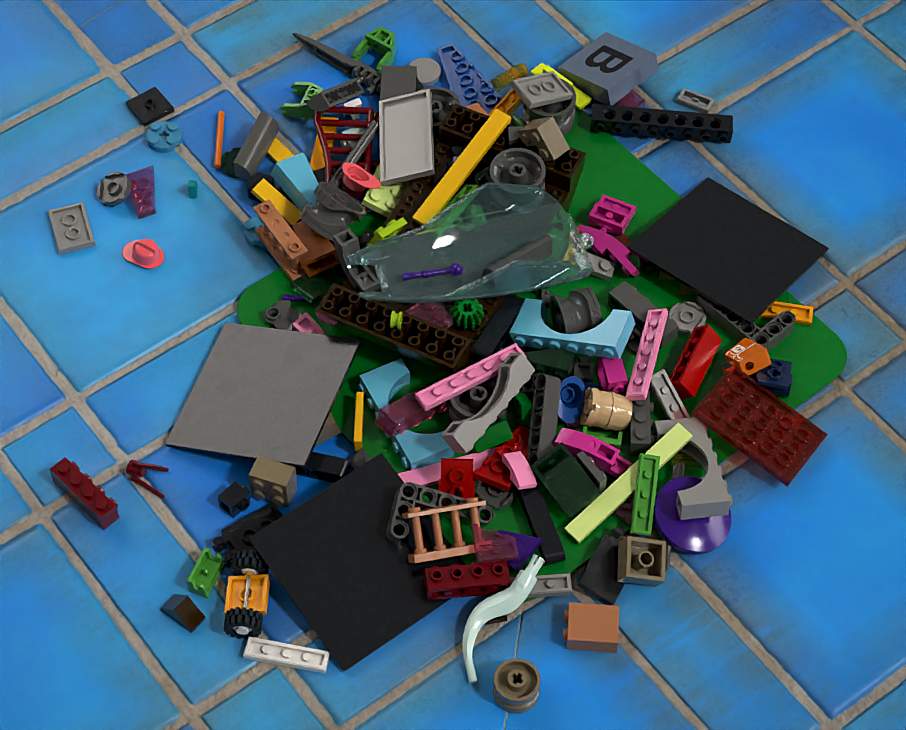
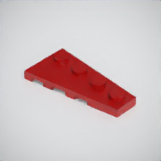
M520 425L512 433L514 438L499 446L494 454L487 458L479 469L473 472V478L509 492L513 485V482L510 480L511 471L502 462V456L505 453L521 451L524 457L527 458L530 428Z

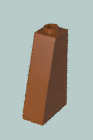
M304 221L293 224L295 234L308 250L307 254L300 257L301 265L308 277L341 264L335 247L327 238L314 231Z

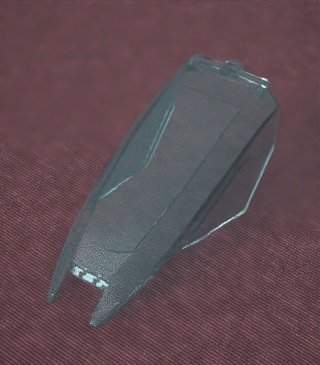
M485 183L441 211L421 227L376 242L348 256L349 265L375 266L382 292H359L358 295L361 298L401 303L472 300L528 292L588 277L594 269L586 250L593 245L594 238L589 233L579 235L571 214H567L560 203L541 187L536 185ZM549 235L553 238L552 255L546 259H515L491 274L482 277L484 269L539 237ZM458 263L463 267V272L460 276L440 274L435 275V277H418L407 281L402 280V273H419L423 270L431 269L441 270L449 268V265Z

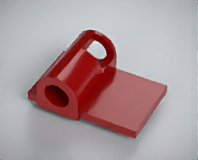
M441 458V479H439L438 491L464 499L475 497L473 459ZM441 501L442 506H448L446 502Z

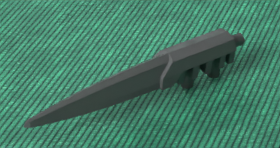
M292 33L307 48L344 72L346 76L352 79L356 78L360 85L365 84L367 95L377 92V95L380 96L381 73L361 61L353 60L318 41L298 33Z

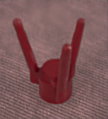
M130 460L126 468V474L131 476L130 480L139 483L152 493L164 498L165 496L139 478L145 476L147 469L168 472L169 469L160 465Z

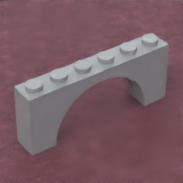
M701 417L654 421L653 435L655 444L678 422L691 433L693 438L679 451L697 460L706 473L705 478L696 486L677 492L676 508L680 520L728 515L729 508L733 503L732 496L727 492V482L722 478V468L717 464V454L712 450V440L707 436V426L703 424Z

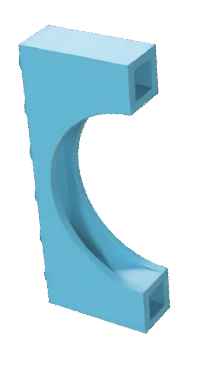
M526 298L509 334L513 343L520 347L525 346L572 354L599 356L608 359H620L635 326V321L631 311L613 309L606 320L595 328L577 334H563L553 331L545 325L548 312L543 300Z
M401 358L359 375V391L364 392L369 408L374 409L377 422L379 424L382 423L384 426V433L388 439L391 438L394 451L401 455V462L405 469L421 468L439 463L441 458L454 456V451L441 436L444 431L434 434L415 433L399 425L392 417L389 410L392 398L402 387L410 384V372Z

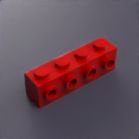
M709 325L693 329L669 378L681 400L692 398L697 394V390L722 340Z

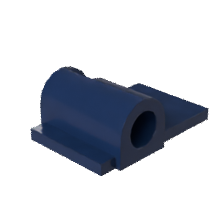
M770 358L772 364L757 371L754 391L789 397L792 384V362Z

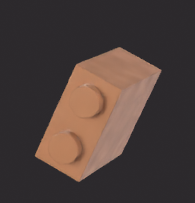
M569 602V609L564 610V623H568L567 629H563V641H567L566 649L617 653L619 606Z

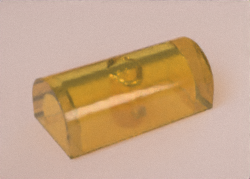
M523 62L516 64L491 79L493 87L497 91H502L510 86L512 80L528 75L526 64Z

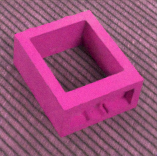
M597 356L596 371L602 391H613L626 396L628 378L622 358L608 359Z

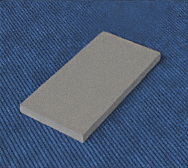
M430 89L379 101L380 182L382 186L435 174L432 93Z

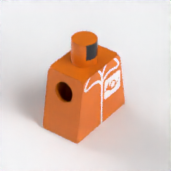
M745 337L725 353L727 364L721 367L727 377L733 373L747 377L772 363L765 347Z

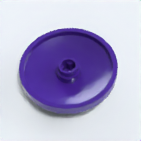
M684 476L669 481L657 493L653 514L654 524L661 537L673 548L694 555L709 553L720 546L727 538L731 528V511L729 508V514L724 516L680 520L676 508L677 492L692 488L703 480Z

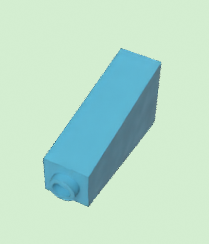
M303 152L275 164L271 176L300 211L303 210L305 204H314L317 198L314 195V190L318 185V181Z

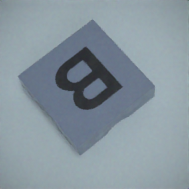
M605 32L561 64L558 69L562 76L571 81L575 87L606 105H614L634 87L642 84L658 72V64L655 53Z

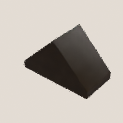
M174 594L160 608L162 612L191 633L206 619L188 595Z

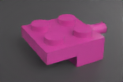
M603 194L600 201L596 202L591 210L588 224L599 228L605 233L610 232L618 236L622 235L633 218L637 207Z

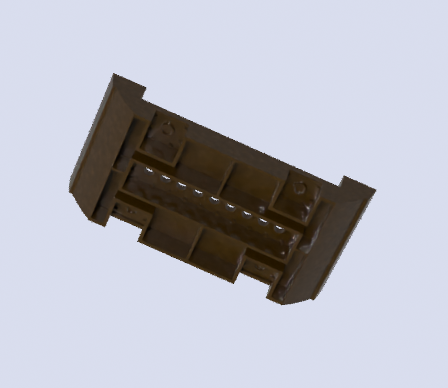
M455 103L439 126V143L434 148L435 174L416 178L412 181L382 227L386 228L390 221L393 219L397 221L402 217L406 220L407 224L395 237L377 247L381 253L380 258L366 262L367 267L380 281L381 288L364 296L359 289L356 290L348 278L342 286L333 283L315 310L318 319L449 375H453L475 364L478 360L472 358V350L475 343L507 295L513 294L517 296L524 284V279L529 276L534 266L495 289L482 279L483 270L539 237L546 235L554 221L561 224L575 194L583 171L586 153L570 147L568 151L557 159L544 161L546 169L545 196L541 205L534 211L522 215L505 213L498 209L490 198V165L492 160L500 152L511 148H524L539 155V150L536 146L526 147L521 140L516 144L509 145L508 127L516 126L508 124L484 155L482 162L474 168L455 193L456 195L465 184L479 185L481 191L468 205L481 204L483 206L482 209L487 220L486 224L475 227L470 231H466L467 234L461 235L458 233L460 231H458L455 221H453L439 238L426 237L423 233L426 228L413 221L412 217L450 169L446 163L455 157L452 147L467 146L490 117ZM461 214L460 216L466 227L469 225L465 214ZM451 244L459 245L455 248L450 247ZM443 257H449V258H450V260H447V261H443V260H441V259H442ZM458 263L463 267V272L460 276L440 274L435 275V277H418L407 281L402 280V273H419L423 270L431 269L441 270L449 268V265ZM432 284L433 287L426 288L424 287V285ZM418 297H423L425 300L419 302L415 299ZM470 297L472 301L477 299L478 304H482L484 318L481 320L480 326L475 325L474 329L467 327L465 330L464 326L457 327L456 323H453L451 309L454 307L455 301L460 302L461 298L468 300ZM392 311L403 313L401 329H398L396 326L390 328Z

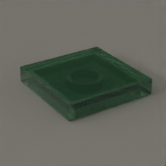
M322 271L311 277L305 274L290 282V287L310 303L315 304L324 298L333 283L342 286V282L327 271Z

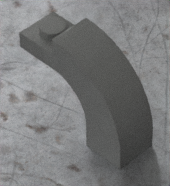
M350 228L333 235L337 256L353 287L356 290L359 289L364 296L380 289L381 283L367 267L360 251L359 239Z

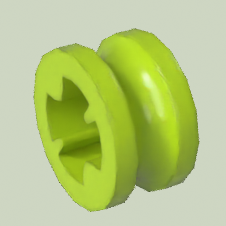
M392 311L390 328L396 326L398 329H401L402 312L396 313Z

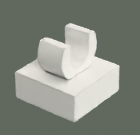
M360 98L343 104V107L362 106ZM343 114V115H344V117L350 115L351 118H352V120H357V119H360L359 115H361V114Z

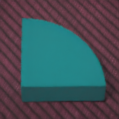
M189 180L190 198H196L198 183Z

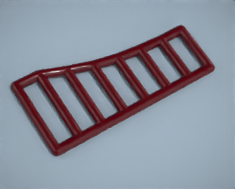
M335 106L322 112L314 110L313 123L320 140L325 162V183H329L334 176L332 168H339L344 162L331 161L330 154L349 155L353 149L351 147H329L327 140L358 141L363 134L324 133L322 126L367 129L374 120L373 108ZM321 113L367 114V121L321 119ZM372 140L362 153L364 155V162L355 163L368 173H370ZM368 188L359 193L350 189L341 190L351 197H361L362 203Z

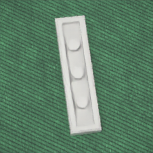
M248 637L243 657L245 659L325 674L330 652Z

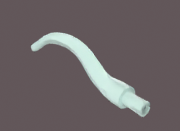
M534 554L526 569L519 571L507 589L484 599L470 614L465 625L462 643L463 658L470 684L477 682L472 652L479 630L487 621L513 612L525 601L537 582L535 576L545 562L543 558L539 557L538 559V556Z

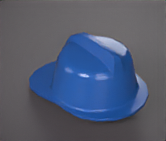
M569 376L561 382L558 416L566 423L578 421L583 411L585 386L582 380L576 376Z

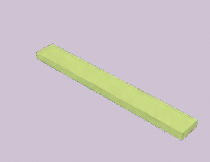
M678 422L645 454L660 456V469L693 438V435ZM638 460L564 528V531L578 544L635 492Z

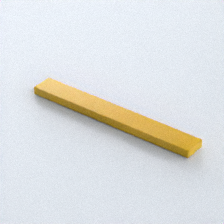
M498 109L494 110L412 217L413 221L425 228L430 225L510 123L511 116Z

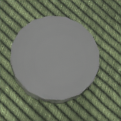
M418 58L410 62L409 65L417 66L418 79H416V86L418 84L421 87H428L439 81L441 68L435 60Z
M690 301L675 304L670 309L668 316L679 326L678 333L682 335H691L695 327L704 326L706 323V315L703 308Z

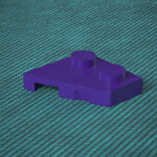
M500 529L491 540L493 551L504 561H507L516 571L522 569L543 541L540 538Z

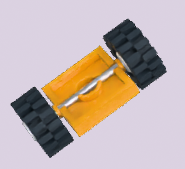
M246 550L238 551L232 558L231 574L233 576L228 577L224 609V632L227 635L231 634V637L237 636V639H241V637H244V639L254 636L259 637L262 631V615L267 614L270 587L269 568L257 551L256 553L253 550H249V552Z

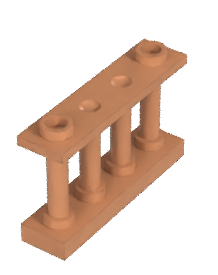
M267 200L253 207V210L263 222V226L255 229L256 235L291 282L296 284L308 278L299 258L307 254L308 250L272 202Z
M473 497L467 498L466 503L420 510V507L408 508V512L402 513V517L411 518L416 547L414 553L408 554L409 562L420 563L493 550L492 542L484 541V538H482L477 506L486 505V501ZM469 508L474 537L472 543L465 544V541L462 540L458 509ZM450 511L454 535V542L451 547H446L443 544L439 513ZM431 514L435 546H433L434 550L426 551L423 545L419 516Z

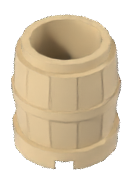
M587 388L584 397V408L579 418L580 424L588 427L602 428V430H625L632 416V401L626 399L624 395L613 391L608 392L600 391L598 388Z

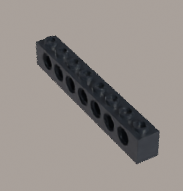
M592 104L590 131L730 143L733 134V116Z

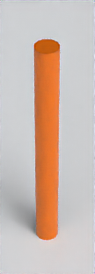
M219 111L217 118L214 168L216 169L221 168L224 111Z

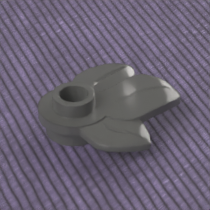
M282 300L265 311L264 320L268 324L274 325L276 329L292 331V324L302 314L290 309V300Z

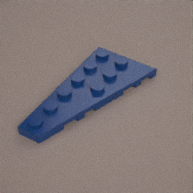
M454 43L438 47L437 50L450 89L459 98L461 106L465 107L478 103L489 114L503 99V96L500 93L498 94L493 85L480 71L476 70L474 65L465 58L464 54Z

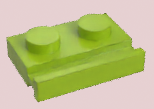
M403 217L397 221L393 219L386 225V228H378L373 233L375 236L366 245L368 249L372 251L395 237L407 224L406 220Z

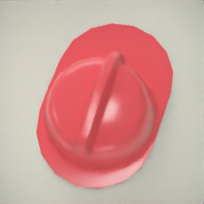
M350 162L342 165L344 172L343 183L350 190L359 193L363 192L366 188L376 189L381 186V182L376 177L366 172L360 166Z
M151 239L129 242L122 250L123 257L127 261L146 269L156 268L164 261L162 249Z

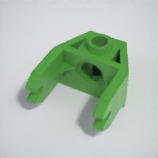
M381 26L370 33H366L365 38L352 54L353 60L360 61L369 49H372L384 56L376 67L377 72L382 74V66L392 65L395 59L397 49L395 33Z
M296 81L292 83L290 87L294 89L293 93L304 97L300 104H282L279 108L283 110L282 115L292 118H304L305 121L313 119L314 110L306 102L324 91V89L312 82Z

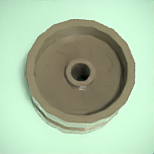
M518 658L506 660L498 666L494 674L493 695L501 709L509 713L521 714L528 712L536 705L539 699L541 679L538 669L531 662Z

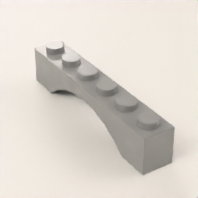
M510 353L499 366L495 389L486 405L478 413L461 421H453L442 433V438L454 453H467L472 450L473 444L485 434L488 426L496 421L498 414L507 408L508 402L519 393V389L523 384L530 380L535 369L523 353Z

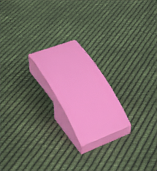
M521 451L503 454L502 462L511 471L510 480L519 490L537 486L533 471Z

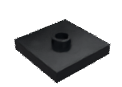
M156 87L126 101V106L144 127L174 112V107Z

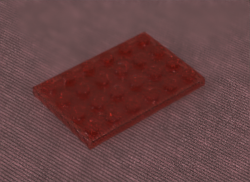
M735 365L728 369L691 414L787 487L828 435L765 387L758 385V382Z

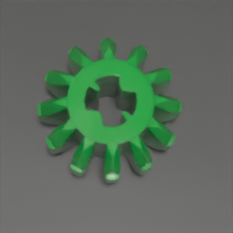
M470 297L468 300L461 298L460 302L455 301L454 307L451 309L453 323H456L457 327L464 326L465 330L467 327L474 329L475 325L480 326L481 320L484 318L482 304H478L477 299L472 301Z

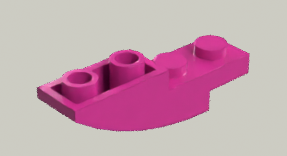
M579 225L577 227L581 231L579 233L581 238L585 242L589 240L593 244L591 248L598 255L600 253L604 256L609 254L615 263L619 261L623 265L621 269L628 276L632 274L636 277L640 274L638 269L628 260L634 254L617 239L589 226Z
M562 427L553 443L575 458L576 454L584 451L587 456L592 457L596 466L617 479L633 465L618 455L620 450L598 438L576 430Z

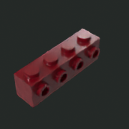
M64 457L50 468L53 482L103 530L119 519L116 501L112 497L108 498L99 485L95 486L88 474L81 473L74 461L70 462Z
M507 561L473 562L468 565L452 564L447 567L432 566L425 568L424 571L427 600L496 594L507 589L511 583Z

